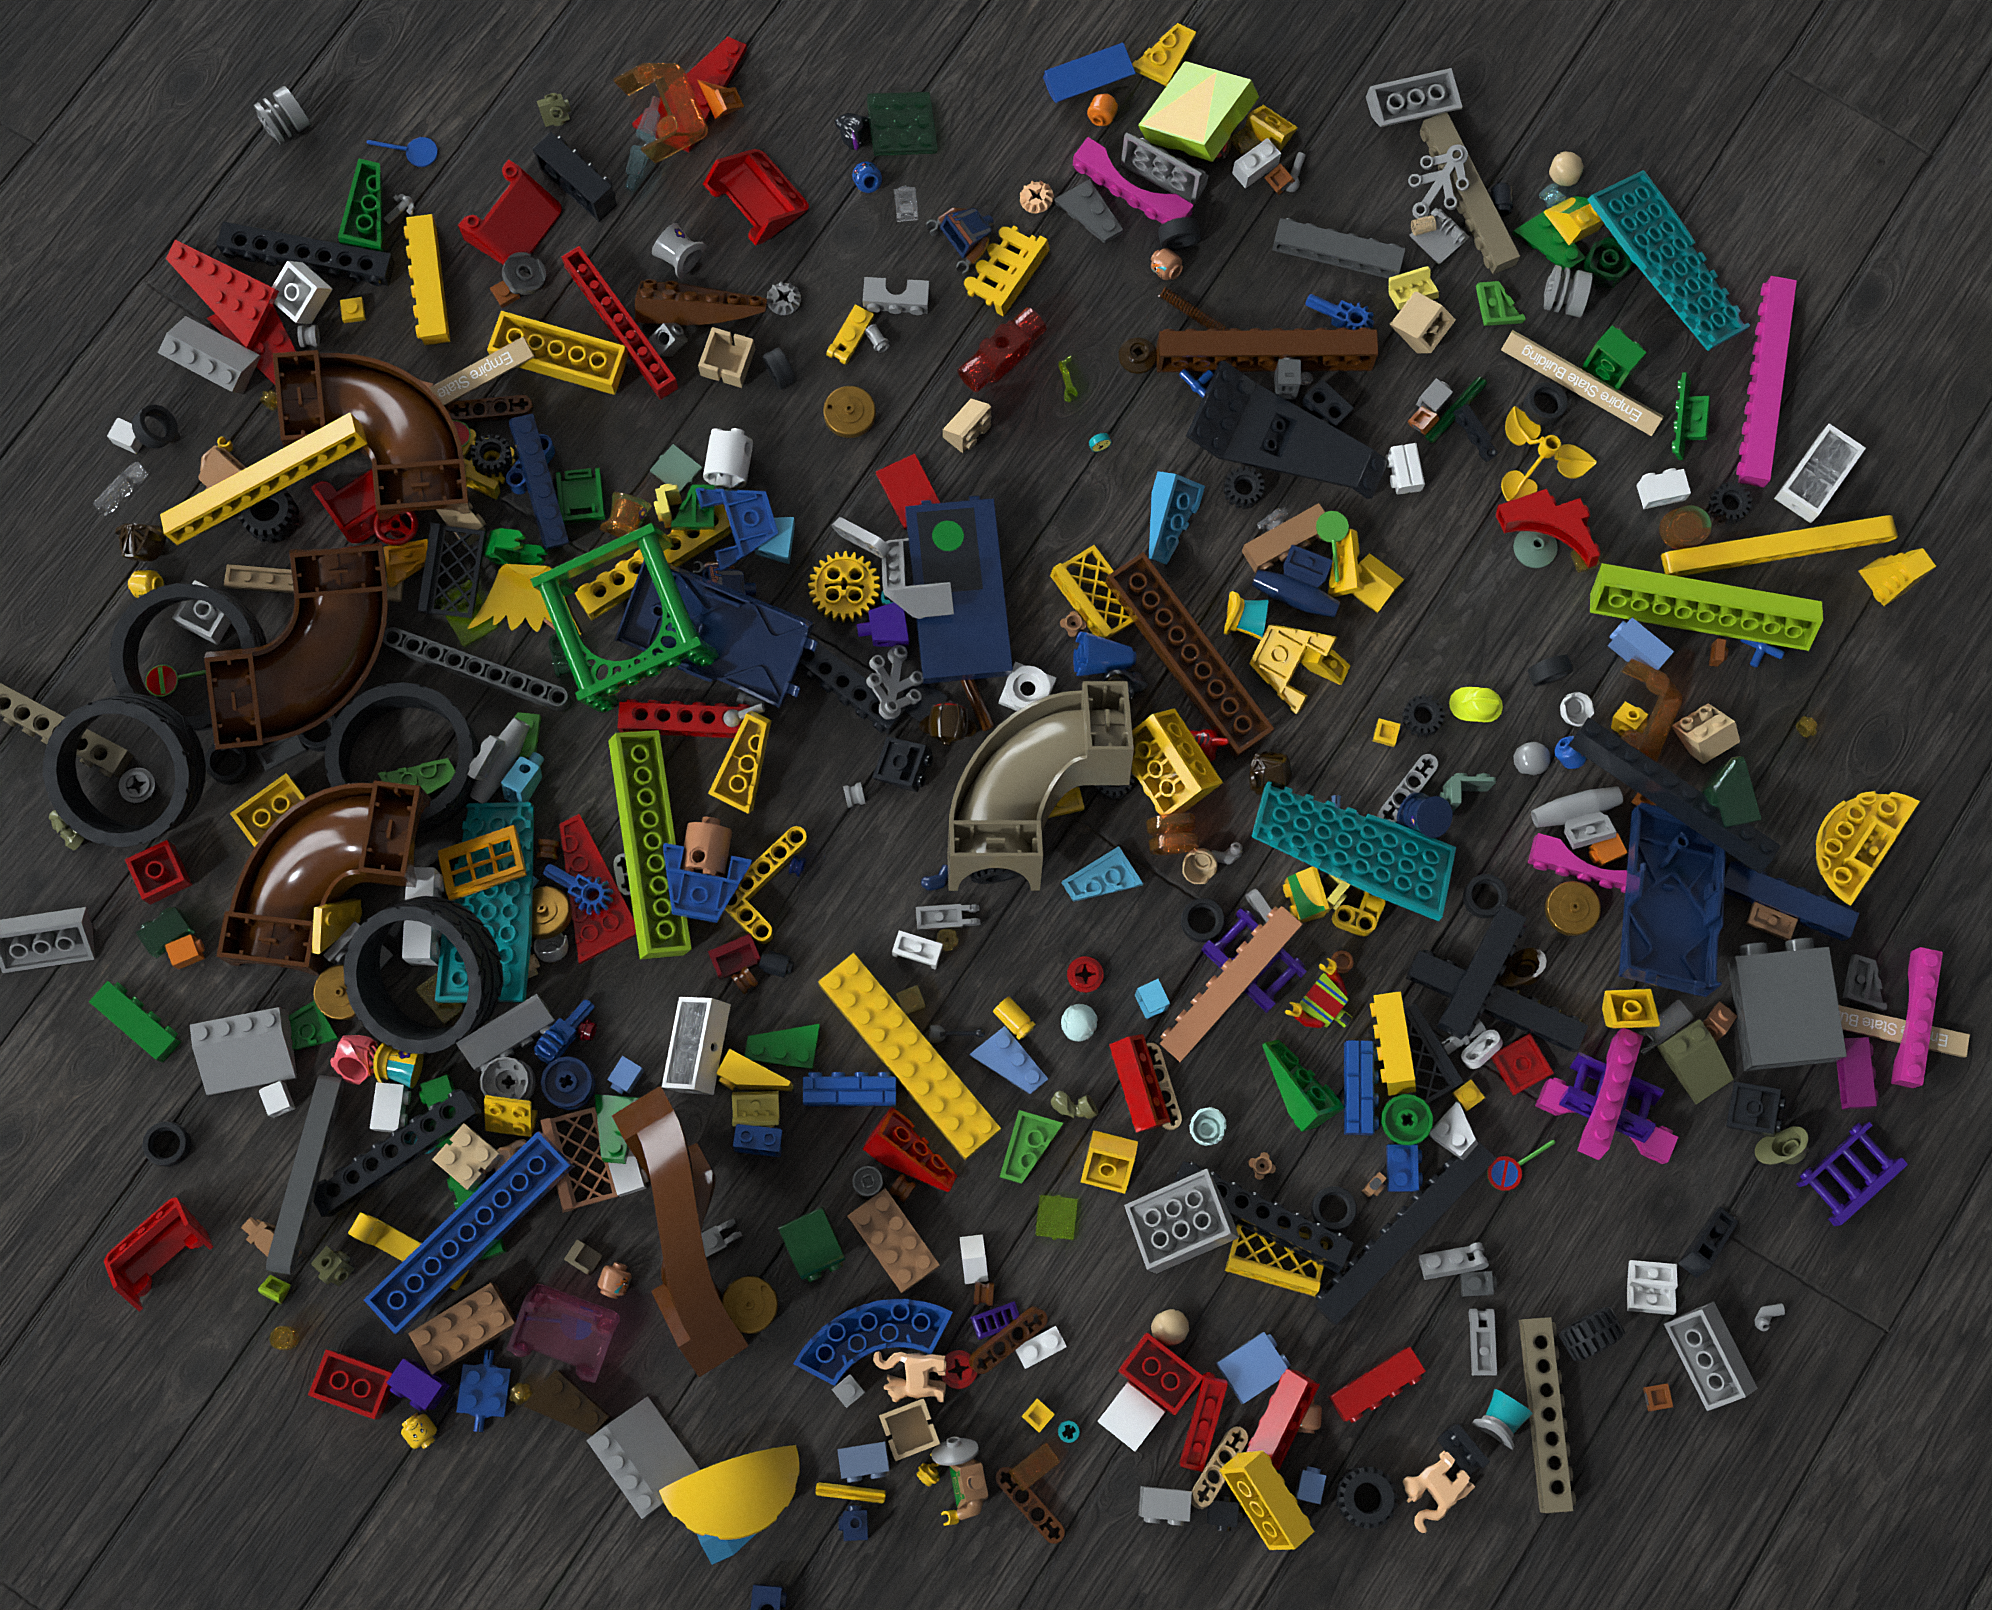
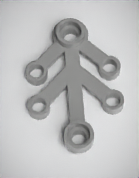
M1453 145L1448 149L1447 154L1435 157L1426 155L1421 158L1420 164L1425 170L1431 169L1434 165L1447 164L1443 170L1421 176L1412 174L1409 177L1408 182L1412 188H1418L1422 184L1434 182L1422 202L1416 203L1413 207L1412 212L1416 219L1430 216L1429 206L1442 186L1445 194V207L1448 210H1453L1457 207L1458 203L1453 194L1450 174L1455 168L1458 177L1456 181L1457 189L1461 192L1468 190L1470 184L1466 178L1463 165L1468 159V152L1464 146ZM1455 152H1460L1461 156L1459 158H1454L1453 154ZM1425 160H1431V164L1429 166L1423 165V162ZM1413 178H1418L1419 182L1417 184L1411 183ZM1461 181L1467 182L1464 188L1459 187ZM1450 199L1454 200V201H1455L1454 205H1453V206H1448V205H1447L1448 200H1450ZM1419 207L1425 208L1422 214L1417 213Z
M895 645L888 652V659L892 663L890 676L883 667L885 661L882 656L875 655L869 662L870 667L876 673H872L866 679V683L873 689L880 700V715L888 720L898 717L901 708L909 704L914 705L921 699V693L916 689H912L907 693L906 697L896 700L897 693L912 686H919L923 682L922 673L919 671H914L909 678L899 682L901 666L907 658V649L902 645ZM881 682H883L888 690L887 695L880 686Z

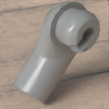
M1235 842L1225 852L1212 850V853L1218 863L1232 864L1241 857L1243 847L1240 843Z
M1783 1304L1761 1307L1755 1318V1326L1761 1331L1769 1330L1772 1317L1785 1315Z

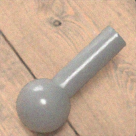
M1297 153L1290 173L1295 182L1285 189L1288 192H1295L1300 186L1298 176L1306 156L1304 153Z
M761 703L741 711L728 710L723 717L724 723L729 727H736L749 711L752 710L758 714L765 712L764 705Z

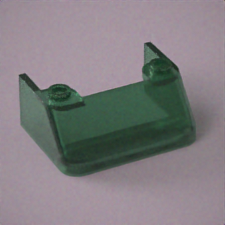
M1742 756L1733 757L1715 771L1700 790V792L1707 796L1710 804H1713L1714 807H1719L1724 827L1761 820L1745 759Z

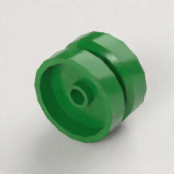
M1402 1094L1393 1097L1386 1103L1381 1113V1124L1384 1132L1392 1141L1401 1145L1420 1143L1429 1135L1432 1128L1433 1116L1430 1107L1423 1099L1415 1095ZM1404 1115L1411 1117L1409 1124L1403 1123L1402 1118Z

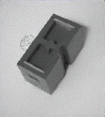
M1285 357L1278 360L1277 369L1274 373V393L1285 400L1295 401L1300 385L1311 384L1313 376L1309 372H1301V360Z

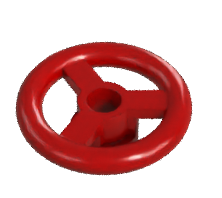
M414 511L405 512L411 519V529L407 528L405 522L401 520V513L394 515L388 525L380 527L381 521L377 514L374 520L376 536L383 543L391 546L406 544L415 536L418 529V519ZM396 524H400L398 528H393ZM390 532L393 537L400 539H390L384 534Z

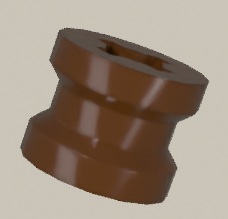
M547 839L538 840L539 852L536 853L535 858L541 861L557 862L559 858L557 849L560 848V842Z
M746 966L741 969L739 974L731 976L744 995L750 987H756L759 984Z
M901 1174L889 1190V1193L898 1196L900 1201L905 1203L917 1184L906 1180V1176Z
M975 1281L974 1305L986 1303L988 1306H992L994 1282L982 1284L980 1281Z

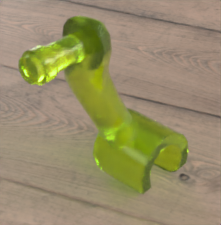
M1070 356L1066 357L1064 361H1059L1058 364L1066 385L1064 399L1067 402H1071V398L1067 395L1068 393H1073L1077 397V390L1075 387H1072L1070 374L1065 366L1072 360Z

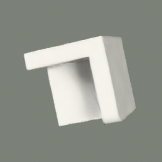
M117 418L107 437L113 444L137 454L142 443L135 437L132 424Z
M278 1081L259 1090L268 1116L275 1118L295 1109L286 1083Z

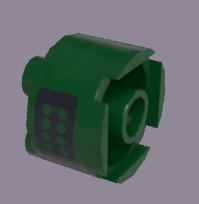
M1607 237L1593 244L1584 261L1583 269L1585 272L1592 273V283L1596 286L1614 288L1622 281L1631 265V260L1624 249L1618 244L1616 238Z

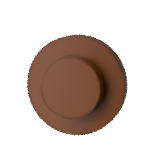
M1341 950L1332 955L1331 960L1336 962L1338 973H1347L1351 970L1354 961L1350 953Z

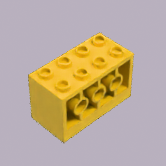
M1175 708L1152 714L1132 730L1134 752L1131 772L1138 778L1145 794L1150 797L1156 811L1163 819L1187 811L1223 783Z

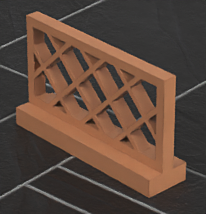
M595 1107L551 1119L540 1120L542 1133L562 1154V1148L567 1141L579 1147L573 1158L563 1154L572 1164L584 1169L578 1181L571 1178L568 1173L556 1184L563 1213L618 1197L608 1163L604 1162L605 1168L601 1175L589 1169L595 1157L602 1160L601 1156L597 1154L600 1150ZM592 1115L594 1123L589 1130L577 1124L581 1116ZM578 1117L575 1122H573L572 1120H570V1119H573V1118ZM566 1121L573 1126L567 1136L557 1131L556 1123ZM594 1126H595L596 1134H594V1133L592 1132ZM575 1127L587 1133L581 1145L569 1138ZM589 1135L599 1141V1146L595 1152L583 1146ZM559 1137L564 1139L562 1144L560 1142ZM581 1149L593 1155L587 1167L575 1161ZM587 1171L599 1178L593 1189L580 1183ZM605 1172H607L608 1179L603 1177ZM601 1179L610 1184L612 1193L601 1195L595 1191ZM571 1181L576 1184L574 1189H572ZM578 1186L590 1192L586 1200L576 1203L574 1192ZM592 1194H595L596 1196H598V1197H595V1198L590 1199L591 1196H592Z

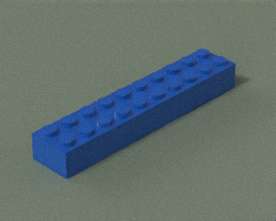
M537 1132L387 1276L364 1301L394 1334H403L575 1166L543 1133Z

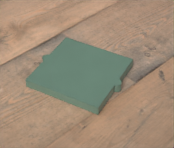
M673 444L664 455L659 456L660 459L650 469V472L665 484L677 485L679 493H681L689 483H693V478L702 470V467Z

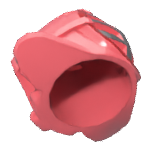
M343 1036L340 1042H338L334 1057L330 1060L331 1066L334 1067L338 1074L342 1075V1078L347 1083L360 1085L368 1076L374 1073L373 1061L378 1044L367 1036Z

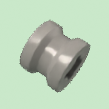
M311 325L310 327L298 326V342L300 347H306L307 345L316 347L320 345V333L317 325Z
M861 782L856 783L852 787L848 785L843 786L848 808L858 803L860 805L865 804Z

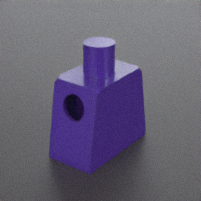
M896 603L869 610L870 622L857 624L858 637L872 635L873 646L893 647L895 645L909 647L905 613Z

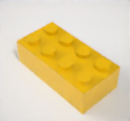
M1264 1451L1238 1453L1219 1469L1269 1550L1296 1549L1314 1533L1310 1520L1302 1513L1297 1505L1296 1498L1289 1492L1283 1477L1277 1473L1272 1465L1271 1458Z

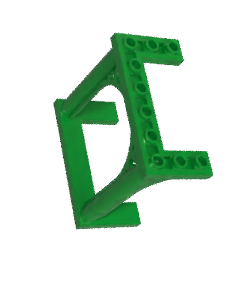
M652 523L530 579L533 587L539 590L578 686L579 691L575 692L578 701L598 712H608L614 708V705L619 703L615 694L619 693L621 688L627 685L629 687L637 685L641 682L640 679L647 676L654 677L660 674L661 670L666 667H676L686 658L702 667L714 663V659L719 658L717 650L702 640L697 632L663 551L673 547V542L669 536ZM639 547L661 600L663 610L662 625L655 641L640 655L624 661L605 660L594 655L585 646L578 633L565 600V596L575 592L573 585L567 580ZM672 624V629H675L676 632L667 631V626ZM666 636L673 637L676 640V646L666 648L662 644V639ZM658 648L663 651V653H656V656L653 654L654 650ZM590 660H595L596 662L593 667L589 664ZM636 660H640L639 664H635ZM607 665L608 675L605 679L598 680L597 673L599 668ZM621 667V672L617 671L614 675V669Z

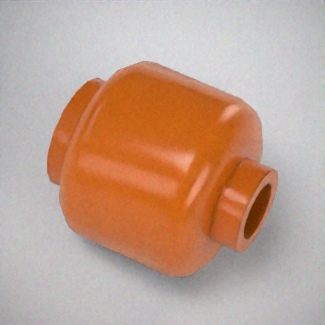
M1098 94L1093 98L1087 110V115L1093 124L1107 126L1113 121L1118 105L1111 95Z

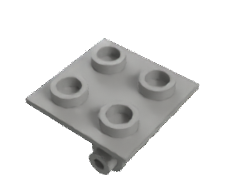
M1435 208L1431 215L1434 216L1436 221V231L1417 236L1412 232L1409 236L1438 264H1441L1467 241L1469 236L1442 209Z

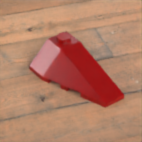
M891 1107L870 1134L863 1150L886 1166L949 1192L957 1177L955 1172L939 1154H934L927 1146L929 1142L925 1137L920 1138L913 1130L915 1127L913 1123Z

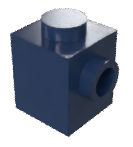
M850 1505L848 1510L843 1511V1516H839V1531L844 1532V1541L869 1539L868 1509L862 1510V1505Z

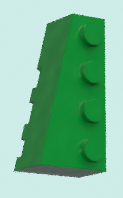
M358 159L338 234L340 244L383 252L382 171L380 163Z

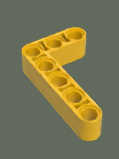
M799 826L790 828L749 867L733 895L737 897V902L731 906L727 905L725 909L759 944L769 943L773 938V930L771 925L748 901L805 848L808 841L805 830ZM794 834H801L803 839L799 843H794L791 841V837ZM778 849H784L787 854L784 858L779 859L774 856L775 852ZM766 864L770 866V871L767 874H760L758 872L761 865ZM746 880L754 882L753 887L749 890L742 888V883ZM749 911L753 913L752 919L747 922L741 920V915ZM765 927L769 930L768 935L763 938L756 935L757 930Z
M362 1212L359 1213L348 1232L349 1235L356 1239L374 1245L401 1261H404L422 1244L381 1220ZM468 1271L450 1288L458 1291Z

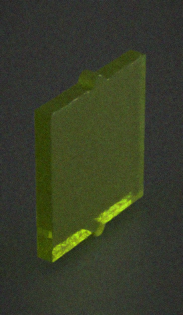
M1040 1195L1035 1236L1051 1237L1053 1240H1056V1238L1073 1240L1078 1199L1064 1198L1061 1195L1056 1197Z

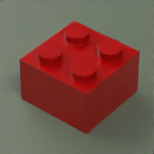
M168 840L124 859L142 900L150 905L192 885L175 845Z

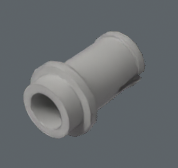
M873 324L866 328L865 334L874 344V350L879 353L886 351L890 346L888 344L889 340L883 337L877 325Z

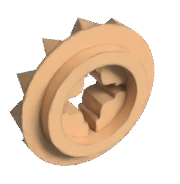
M1041 180L1039 182L1031 181L1029 185H1024V189L1020 192V203L1030 213L1044 212L1051 206L1054 199V194L1049 184H1045ZM1040 192L1041 200L1037 198L1033 199L1031 193L1038 194Z

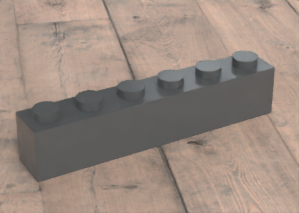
M1280 218L1272 248L1273 251L1388 279L1399 275L1405 248H1401L1397 244H1385L1372 238L1364 239L1352 233H1339L1335 229H1323L1311 223L1302 224L1290 218Z

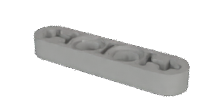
M841 517L832 524L833 529L841 537L880 558H884L891 550L887 543L878 536Z
M1425 754L1419 758L1379 810L1377 817L1383 819L1385 815L1382 812L1388 813L1393 806L1396 809L1391 815L1393 820H1388L1396 823L1397 810H1399L1400 804L1395 801V795L1402 793L1407 797L1414 792H1420L1438 767V761L1435 756ZM1422 761H1431L1430 766L1432 767V769L1427 768L1422 775L1419 772L1424 766V763ZM1412 776L1417 777L1420 780V786L1416 788L1411 787L1408 779Z

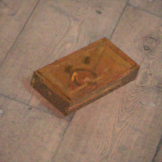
M1045 1443L1011 1469L1009 1473L1021 1490L1024 1491L1059 1464L1060 1461L1049 1445Z

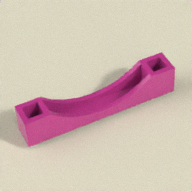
M1087 137L1073 156V166L1079 173L1086 174L1096 184L1105 186L1114 196L1122 197L1131 207L1139 208L1150 219H1156L1164 224L1169 220L1182 217L1190 218L1194 205L1179 195L1152 193L1140 189L1124 179L1112 165L1106 148Z
M1540 833L1534 837L1528 863L1532 864L1534 868L1538 870L1551 869L1560 876H1576L1579 881L1588 883L1591 881L1598 882L1601 887L1609 889L1616 887L1625 893L1627 870L1613 871L1598 868L1574 855L1561 839Z
M1922 947L1911 951L1908 967V1012L1901 1044L1894 1060L1891 1084L1909 1088L1923 1085L1943 952Z
M1621 1028L1612 1038L1606 1057L1607 1064L1602 1087L1583 1131L1577 1151L1600 1160L1610 1149L1642 1043V1035L1629 1029Z
M1558 1078L1545 1081L1535 1106L1555 1116L1576 1113L1559 1105L1562 1095L1568 1088L1566 1086L1567 1083ZM1663 1126L1655 1127L1645 1143L1630 1137L1641 1155L1660 1164L1669 1162L1678 1139L1677 1136L1672 1134L1673 1131Z

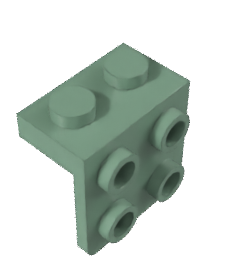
M1456 773L1445 783L1440 797L1449 802L1453 813L1461 804V791H1489L1496 783V777H1490V774L1485 773L1477 774L1476 777L1468 776L1466 773Z

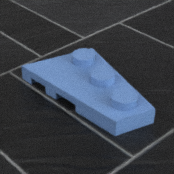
M1005 1026L969 1054L970 1057L978 1060L1029 1094H1032L1048 1081L1045 1074Z

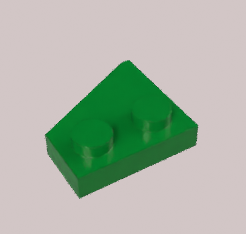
M714 485L691 486L686 500L682 502L679 508V513L671 523L672 530H714L715 506L701 509L695 491L696 488L715 490Z

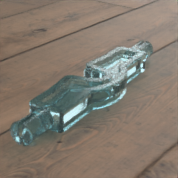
M652 97L649 109H644L642 119L636 130L637 138L646 141V144L644 146L633 145L631 147L629 162L626 168L628 179L625 186L629 190H634L637 178L641 179L646 161L651 157L656 147L655 132L660 118L658 107L661 101L657 97Z

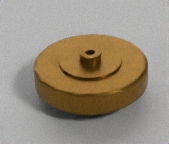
M840 387L834 390L824 403L823 413L826 425L833 433L840 437H859L868 432L874 424L876 418L875 403L869 393L859 387Z
M1568 881L1559 884L1549 893L1545 902V914L1548 922L1556 931L1568 936H1579L1585 934L1597 924L1601 914V904L1597 894L1588 885L1577 881Z
M550 886L539 887L533 890L532 938L540 940L553 938L562 933L569 925L572 918L571 903L560 889Z
M334 965L324 970L317 978L313 991L314 1001L318 1009L325 1016L337 1020H347L356 1017L346 992L344 965Z
M745 1276L733 1281L726 1288L721 1301L739 1331L747 1334L757 1333L766 1329L773 1322L778 1311V1298L775 1290L768 1282L755 1276Z

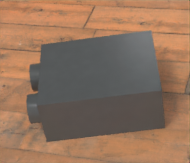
M1813 938L1786 941V951L1768 953L1767 943H1752L1739 946L1740 956H1736L1728 963L1735 1014L1737 1015L1736 1021L1744 1071L1831 1063L1847 1057L1829 947L1815 948Z

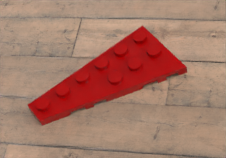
M726 37L632 123L633 127L690 153L712 113L697 80L726 87L744 56L747 45L731 37Z
M175 240L166 260L243 345L251 350L280 291Z

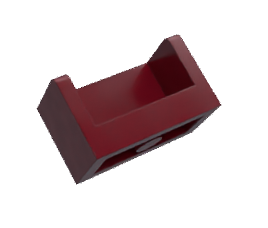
M751 934L708 951L720 980L740 972L744 966L750 968L757 965L761 960Z

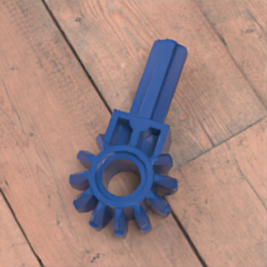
M1310 294L1306 300V306L1332 317L1331 325L1337 328L1344 327L1349 330H1358L1363 327L1372 328L1374 325V321L1371 320L1373 312H1368V306L1361 308L1360 302L1354 307L1352 303L1349 304L1341 300L1337 306L1313 294ZM1351 319H1357L1360 323H1353Z
M548 864L544 869V876L569 889L567 892L575 898V902L581 903L579 909L581 911L586 909L588 915H591L594 909L596 914L600 915V908L603 907L607 911L609 908L605 903L613 902V899L609 897V895L613 894V890L608 888L609 883L607 881L602 882L600 877H597L594 882L591 877L585 878L580 874L575 878L552 864ZM598 891L599 897L593 901L589 900L590 893Z
M586 999L583 1000L565 1021L559 1018L553 1026L546 1030L534 1047V1054L542 1062L549 1064L565 1053L566 1049L576 1038L575 1029L593 1011L595 1006L592 1002Z

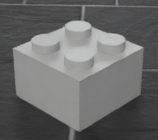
M1141 1486L1138 1515L1144 1517V1521L1148 1523H1160V1519H1167V1523L1170 1525L1183 1526L1184 1521L1190 1522L1192 1492L1188 1490Z

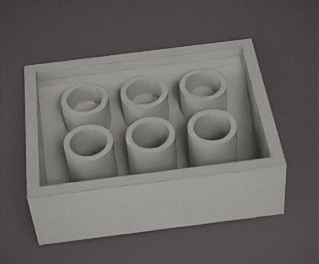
M1126 132L1121 166L1195 205L1207 185L1209 175L1200 168L1188 165L1185 160L1173 157L1165 149L1151 145L1148 140L1138 138Z
M277 1007L190 1025L193 1052L206 1095L208 1096L297 1078L294 1050L292 1049L293 1041L291 1039L289 1011Z
M1204 1169L1124 1205L1147 1270L1156 1274L1240 1238L1233 1218L1209 1169Z
M648 1396L586 1440L641 1519L646 1518L664 1504L659 1490L700 1470Z

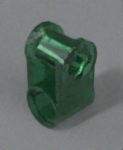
M557 633L549 638L548 646L552 656L554 671L558 679L561 678V675L571 673L572 671L563 648L560 650L554 648L555 644L559 642Z

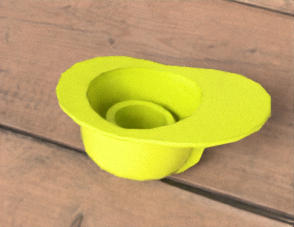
M1462 687L1451 695L1449 701L1450 710L1453 715L1464 721L1492 722L1501 715L1503 709L1501 698L1489 688Z

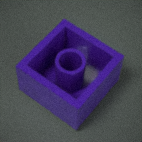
M402 1359L387 1381V1384L391 1386L390 1391L400 1398H409L411 1400L409 1404L419 1411L435 1410L451 1386L438 1376L432 1375L428 1369L413 1359Z

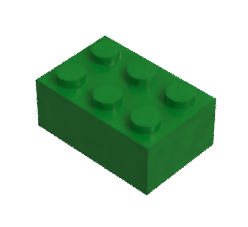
M1612 325L1595 344L1581 369L1620 390L1632 376L1645 356L1646 351L1643 350L1639 343L1630 340L1621 329L1615 328Z

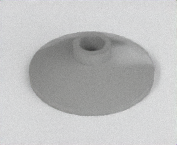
M950 1437L937 1445L932 1450L931 1455L933 1461L937 1464L946 1466L958 1465L973 1459L978 1454L979 1448L978 1444L971 1439Z

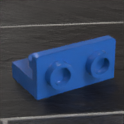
M737 1124L733 1142L734 1151L781 1157L782 1130Z
M1418 1144L1386 1145L1387 1192L1418 1191L1419 1186H1422L1423 1182L1422 1173L1418 1172V1163L1422 1162V1151L1418 1149Z

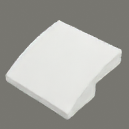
M1630 1260L1627 1283V1311L1674 1315L1676 1313L1675 1289L1678 1287L1677 1264Z
M1128 1381L1099 1418L1098 1422L1133 1451H1136L1166 1410Z

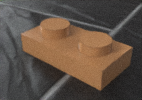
M1754 902L1745 924L1789 941L1798 919Z

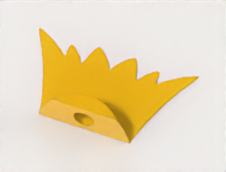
M503 565L497 573L486 601L468 629L480 625L492 616H494L493 625H496L507 615L511 630L516 629L525 618L536 632L540 630L544 617L552 623L540 591L533 587L530 580L552 568L538 565ZM576 625L579 635H581L579 628Z

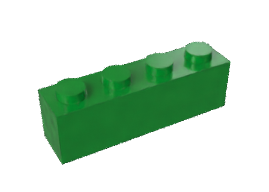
M107 981L91 998L89 1003L155 1060L163 1063L181 1043L176 1037L178 1032L169 1025L165 1028L159 1023L162 1019L153 1011L149 1013L143 1009L145 1004L134 996L131 999L126 994L128 990L119 982L113 984Z

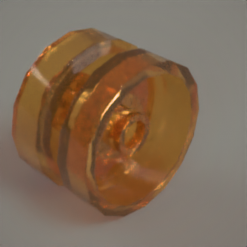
M1166 814L1150 818L1146 821L1147 834L1153 836L1148 842L1149 851L1152 855L1186 853L1199 847L1198 835L1191 832L1196 828L1194 814Z

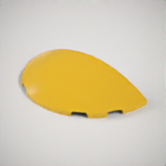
M1876 791L1858 794L1856 798L1847 802L1842 801L1828 813L1817 834L1816 861L1828 887L1841 900L1850 906L1853 904L1889 852L1920 801L1896 792L1876 794Z
M796 1445L761 1450L735 1457L690 1474L659 1490V1493L671 1515L677 1517L686 1525L687 1529L701 1536L705 1534L717 1536L720 1540L748 1537L773 1524L777 1520V1516L792 1501L799 1475L798 1451Z

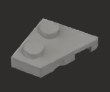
M1458 1101L1429 1132L1430 1138L1463 1161L1478 1145L1464 1110Z

